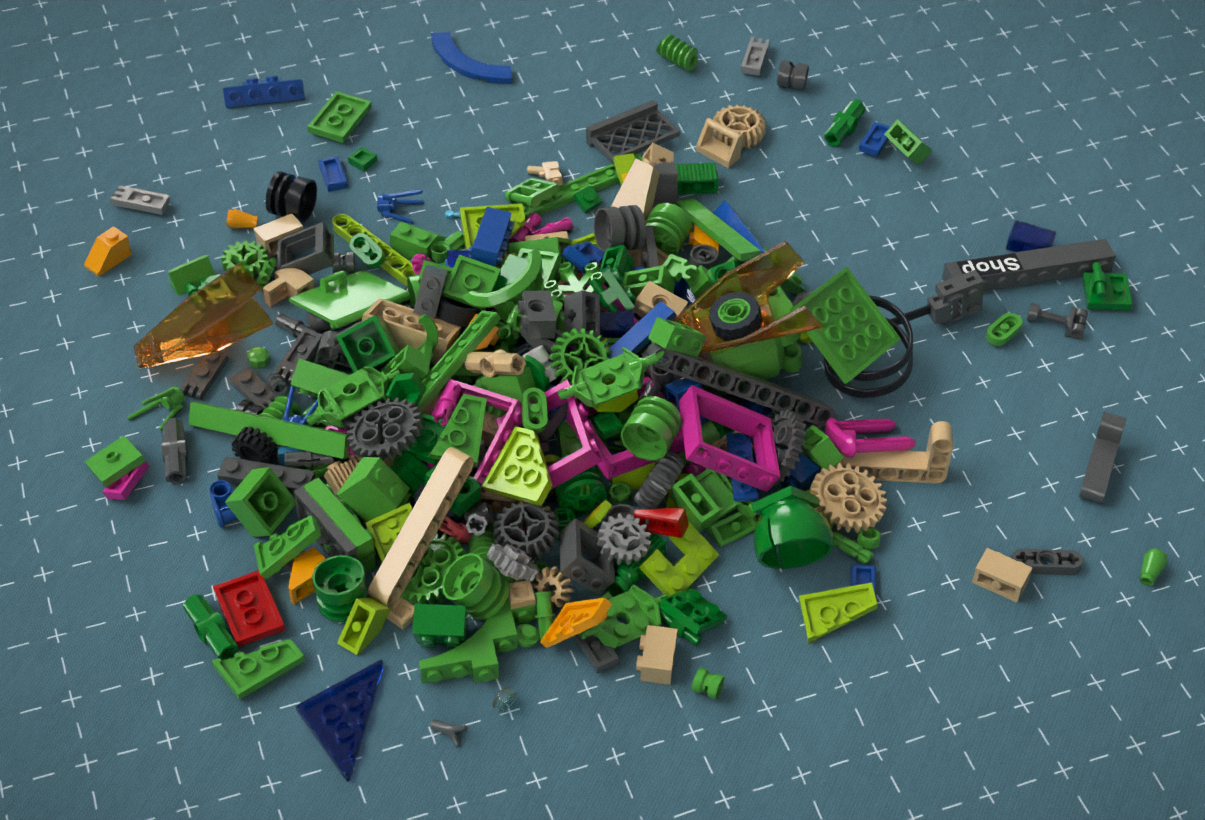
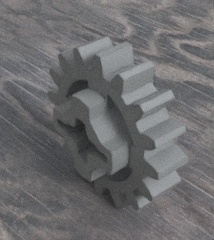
M618 514L616 519L609 516L607 522H602L597 534L599 538L597 546H603L601 554L608 553V560L611 561L613 558H616L619 565L622 560H625L627 565H630L632 559L638 563L641 556H646L651 541H649L651 534L650 532H645L647 525L640 526L638 524L640 519L637 518L633 521L630 514L626 518Z
M493 543L486 554L489 560L494 561V566L500 570V573L517 581L524 578L527 581L533 582L539 572L537 566L531 563L532 558L528 557L526 552L509 544L502 547L499 544Z

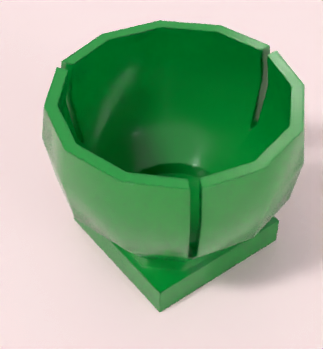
M788 486L751 503L753 513L761 515L754 533V552L758 562L764 567L775 569L802 567L818 562L831 553L834 547L833 533L827 519L814 509L820 506L818 496L793 486Z

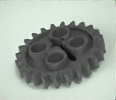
M398 397L391 402L390 398H387L383 404L379 400L375 407L370 404V410L368 411L361 410L362 416H355L356 423H350L351 430L347 431L349 436L347 441L357 458L377 457L384 461L385 457H389L390 460H393L394 454L397 453L401 456V450H410L409 444L417 443L415 437L421 436L419 430L424 429L422 425L424 420L418 407H415L413 402L408 403L407 399L400 402Z
M786 410V412L781 411L780 415H775V420L771 419L775 446L787 449L782 450L776 447L781 477L775 485H778L779 481L784 482L785 476H790V469H795L794 463L795 461L799 462L798 455L803 452L801 446L806 442L803 440L807 433L803 431L806 427V424L803 423L804 418L789 410Z

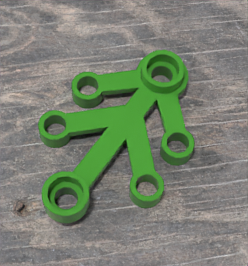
M564 262L559 266L558 274L561 281H568L570 286L557 285L555 280H550L544 284L545 291L550 290L552 295L557 296L559 301L564 303V297L567 295H563V293L573 294L584 290L589 281L595 277L601 285L606 280L595 262L585 266L586 274L580 281L576 278L577 271L575 266L570 262ZM591 285L586 290L595 293Z

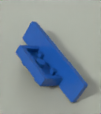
M268 76L266 80L258 81V78L246 79V82H243V85L223 88L224 101L227 108L305 98L302 79L282 81V78L278 79V76Z
M727 433L728 452L753 462L750 436L743 433ZM731 478L734 501L754 502L758 500V488Z

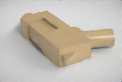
M557 161L542 163V167L528 166V174L545 177L546 181L557 183L558 187L563 185Z

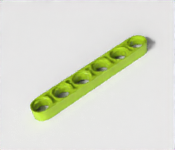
M338 214L333 217V231L348 243H350L353 237L351 236L352 233H364L385 254H388L380 267L402 284L407 286V276L416 275L410 261L350 216ZM341 222L347 223V224L344 225V226H338V225H337L338 223H341ZM395 264L403 265L401 268L392 267Z

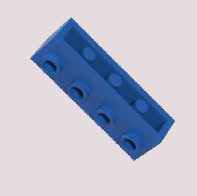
M490 207L486 208L472 246L471 259L494 267L497 264L501 265L514 222L510 221L511 212Z

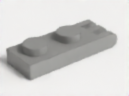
M751 36L741 65V73L760 76L770 45L769 39H766L764 44L762 43L763 38H758V41L755 42V37Z
M118 186L109 202L115 206L163 215L171 200L170 195Z

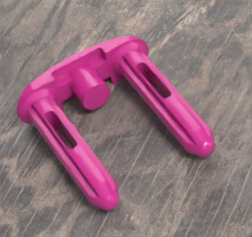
M829 418L825 425V434L831 439L838 451L847 457H854L855 453L905 451L913 448L916 444L915 440L908 436L856 439V434L890 432L895 429V421L888 418L837 421L835 418Z

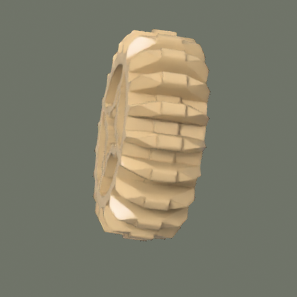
M736 104L735 107L729 105L728 108H722L721 111H717L713 119L742 135L741 150L743 147L749 149L750 146H756L757 143H761L766 132V123L763 115L759 114V110H753L752 107L747 108L745 105L741 107ZM714 129L712 130L714 138L729 146L732 145L733 139Z

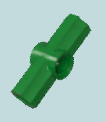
M855 99V101H851L843 112L838 111L832 125L824 134V140H826L828 145L832 147L840 145L848 134L852 135L859 119L866 111V106H864L861 100Z
M193 594L189 596L183 604V608L194 623V628L203 643L207 642L217 658H221V660L233 658L234 654L238 651V646L228 633L221 615L218 612L214 613L202 595Z

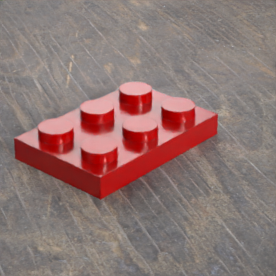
M259 570L213 586L217 601L238 647L285 631V625Z

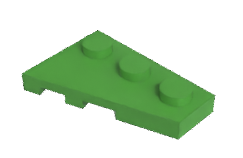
M463 394L435 447L431 451L429 458L440 460L448 448L454 447L474 458L473 466H477L487 398Z
M310 515L289 526L285 533L271 535L270 541L264 544L261 542L254 544L260 575L267 580L273 574L278 573L290 560L296 558L307 546L314 543L321 536L318 520Z
M291 639L262 646L259 651L244 654V652L234 654L235 657L221 661V658L211 660L214 669L239 700L305 662L304 655Z

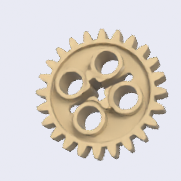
M840 463L837 464L836 468L832 465H829L827 470L822 468L820 474H816L810 487L812 489L810 494L819 497L820 506L816 507L815 510L822 512V516L829 519V526L836 523L837 530L844 526L847 533H849L851 528H854L855 532L859 533L861 528L864 531H868L870 526L874 528L876 523L880 522L887 508L885 507L887 499L883 498L886 492L879 490L882 485L881 483H874L875 476L869 478L867 477V470L861 473L859 472V466L853 470L850 464H847L846 468H843Z

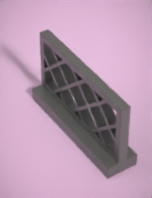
M654 100L586 127V143L590 147L595 146L612 164L614 163V156L632 153L635 155L647 150L652 143L659 145L680 136V131L658 110V104ZM647 127H649V128H656V129H658V130H657V132H655V131H648V130H647ZM661 129H663V130H670L671 132H669V133H662V132H660V131H661ZM630 134L640 135L641 137L640 139L630 137ZM644 136L654 137L655 139L646 140ZM613 142H624V145H615ZM627 144H638V146L629 147ZM610 151H621V153L613 155Z

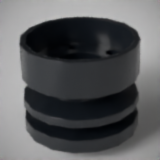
M278 171L271 178L268 185L265 201L266 210L268 213L278 214V216L282 217L293 214L298 221H307L314 210L318 190L315 180L300 176L296 178L293 174Z

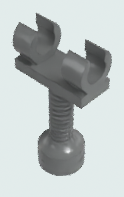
M1031 303L1027 320L1036 322L1037 319L1041 318L1065 324L1066 331L1064 336L1082 339L1085 330L1082 324L1086 323L1088 312L1085 309H1076V307L1072 306L1069 316L1066 317L1042 311L1040 305Z

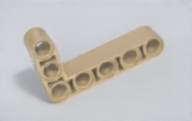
M944 421L934 423L930 428L926 452L905 450L855 453L854 457H847L840 453L843 459L839 463L843 468L850 464L853 470L859 466V472L863 473L867 470V477L875 476V480L941 483L947 478L953 451L952 426Z

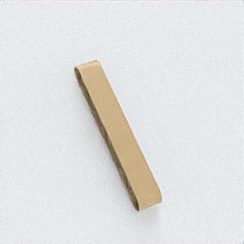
M450 447L445 451L368 589L369 597L388 607H393L399 601L474 465V458L454 447Z

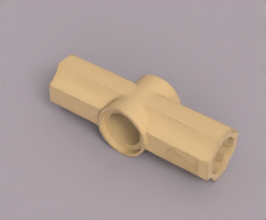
M502 349L495 352H471L467 354V359L464 362L466 370H470L472 373H483L489 378L497 374L520 375L524 372L526 365L524 357L517 353H506Z

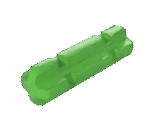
M838 531L832 532L835 547L839 546L840 550L853 558L857 557L858 561L863 564L870 563L873 558L871 551L868 549L864 550L863 546L848 537L844 538V535Z

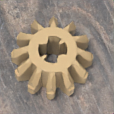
M557 566L552 567L551 570L546 567L542 569V574L538 573L535 579L538 582L532 583V587L538 589L537 592L551 591L549 586L554 584L557 588L552 590L550 594L552 608L555 605L560 608L564 606V601L568 602L571 600L568 593H572L574 588L568 586V584L573 580L570 578L566 579L564 574L559 573Z

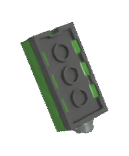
M316 478L294 491L298 521L310 515L318 520L321 536L318 537L316 542L329 557L337 555L351 556L359 560L363 565L365 574L376 568L375 557L377 555L373 546V542H375L373 534L369 529L365 530L361 526L359 518L347 510L346 504L341 499L338 500L335 497L332 488L328 484H324L319 478Z

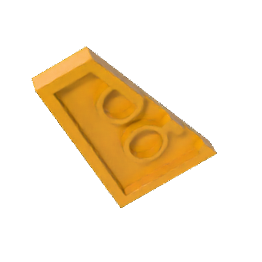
M606 598L566 603L540 643L548 648L602 623L608 616L607 611L612 604Z

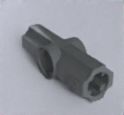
M170 418L163 423L164 442L161 443L165 463L166 481L177 485L182 484L187 479L186 460H188V450L184 437L183 421L177 420V418Z
M479 500L473 505L471 510L464 513L467 522L465 526L469 533H475L477 536L481 535L486 531L488 525L495 522L494 509L490 502L487 503Z

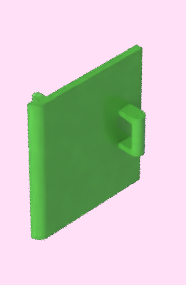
M342 270L321 278L320 286L290 297L289 302L329 322L331 329L334 330L362 319L363 314L379 298L399 304L411 299V295L408 291L364 270L347 276Z

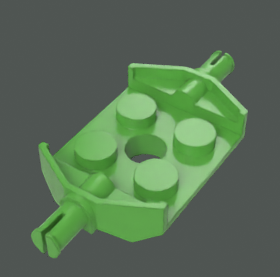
M622 347L623 354L579 371L576 365L571 387L557 391L559 398L562 401L575 396V399H580L586 406L594 407L640 389L644 384L646 367L659 363L656 353L639 358L638 355ZM607 380H615V382L610 385L604 384Z
M371 366L364 367L321 390L318 394L317 412L305 417L309 426L320 420H326L342 428L344 426L341 420L381 398L386 402L388 385L396 375L400 374L399 370L396 368L384 374ZM355 389V392L347 394L348 391Z
M632 585L629 591L608 599L612 605L607 611L608 616L602 623L579 633V636H581V639H585L594 635L605 646L617 648L641 638V634L646 635L647 625L660 627L662 624L659 605L662 599L668 595L663 594L653 598L639 587ZM617 618H623L627 624L619 623Z

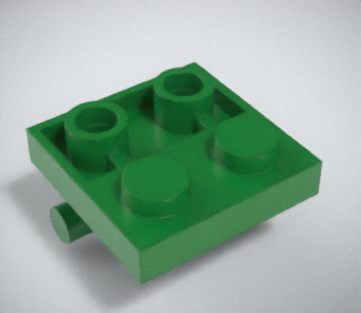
M1093 263V273L1084 272L1082 277L1087 309L1131 311L1132 300L1127 274L1102 272L1101 263Z
M609 265L602 270V275L609 284L608 288L604 289L596 277L590 280L589 283L596 294H600V303L603 308L606 307L612 317L616 319L621 315V312L613 301L619 299L625 309L629 311L635 307L634 300L636 296L629 286H623L621 283L623 277L617 268L612 269Z
M691 588L663 598L659 605L662 609L660 612L661 620L670 628L677 629V636L686 638L695 646H698L702 641L698 634L724 624L728 616L717 605L710 603L698 591Z

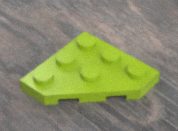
M523 204L460 207L465 248L468 249L473 246L487 207L512 213L510 221H513L514 225L510 234L511 238L525 225L526 218Z
M515 426L482 487L487 492L542 506L553 485L538 435L533 430Z

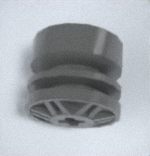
M637 205L620 206L619 208L603 207L596 211L594 234L599 249L605 253L607 248L625 245L628 251L640 250L643 247L646 237V225L640 207Z

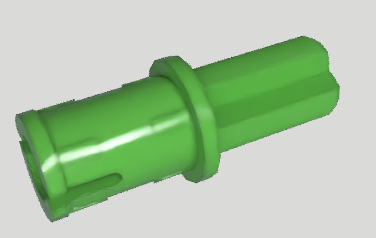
M551 591L535 593L537 607L535 618H538L540 641L553 623V616H555V614H552Z

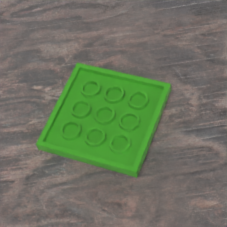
M847 266L790 309L791 313L844 384L851 381L901 339Z

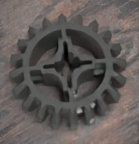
M668 450L665 456L654 465L635 494L634 501L643 509H656L685 466V461L675 452L673 453Z
M520 501L519 505H515L512 502L510 509L503 507V514H497V521L493 524V537L496 544L502 547L509 544L512 547L523 550L530 558L536 556L538 559H541V553L549 555V547L555 548V540H558L559 524L556 515L551 513L549 506L544 507L543 504L538 506ZM525 526H527V535H526V536H525Z

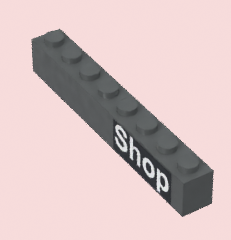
M1101 239L945 263L942 280L946 281L976 270L984 281L983 291L1083 276L1084 272L1093 273L1092 264L1095 262L1101 263L1102 272H1111L1116 256L1108 241Z

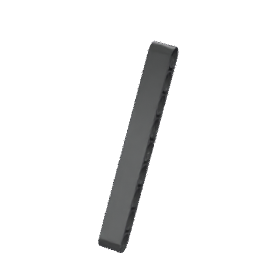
M652 343L647 348V356L654 353L657 355L659 352L664 351L662 358L658 359L659 363L654 364L662 370L780 412L792 411L801 415V418H804L805 421L825 427L829 418H835L834 411L818 399L699 356L694 357L665 349L657 343ZM680 359H684L683 365L676 367L677 362ZM705 366L704 371L701 374H697L698 369ZM725 373L724 379L718 382V377ZM745 381V385L738 389V385ZM765 388V392L761 396H758L759 391ZM785 395V399L778 403L780 397ZM805 403L804 407L798 410L800 404ZM824 410L823 415L818 417L819 412Z

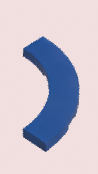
M450 32L431 33L435 52L454 71L472 79H486L490 83H512L511 66L491 65L474 60L463 54L455 46Z

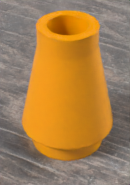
M235 208L234 210H228L226 226L231 227V229L257 227L258 216H253Z

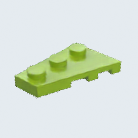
M872 583L799 596L808 644L877 609V601Z

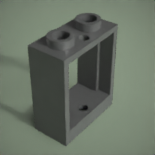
M321 222L278 239L276 270L296 268L310 275L333 266L334 235L325 223ZM315 247L314 253L294 260L295 254Z
M575 518L560 532V573L595 594L600 595L615 581L614 558L609 561L608 553L601 554L603 546H597L599 540L597 537L598 532ZM581 552L593 559L595 565L582 558Z

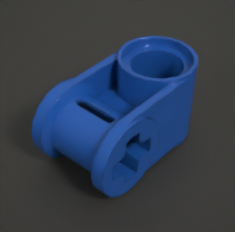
M225 480L213 482L209 488L212 506L219 527H223L225 523L238 519L225 503L233 491L229 482Z

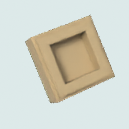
M530 580L509 583L508 598L511 609L536 605V598Z
M400 597L393 607H389L391 609L387 619L402 630L413 622L414 605Z

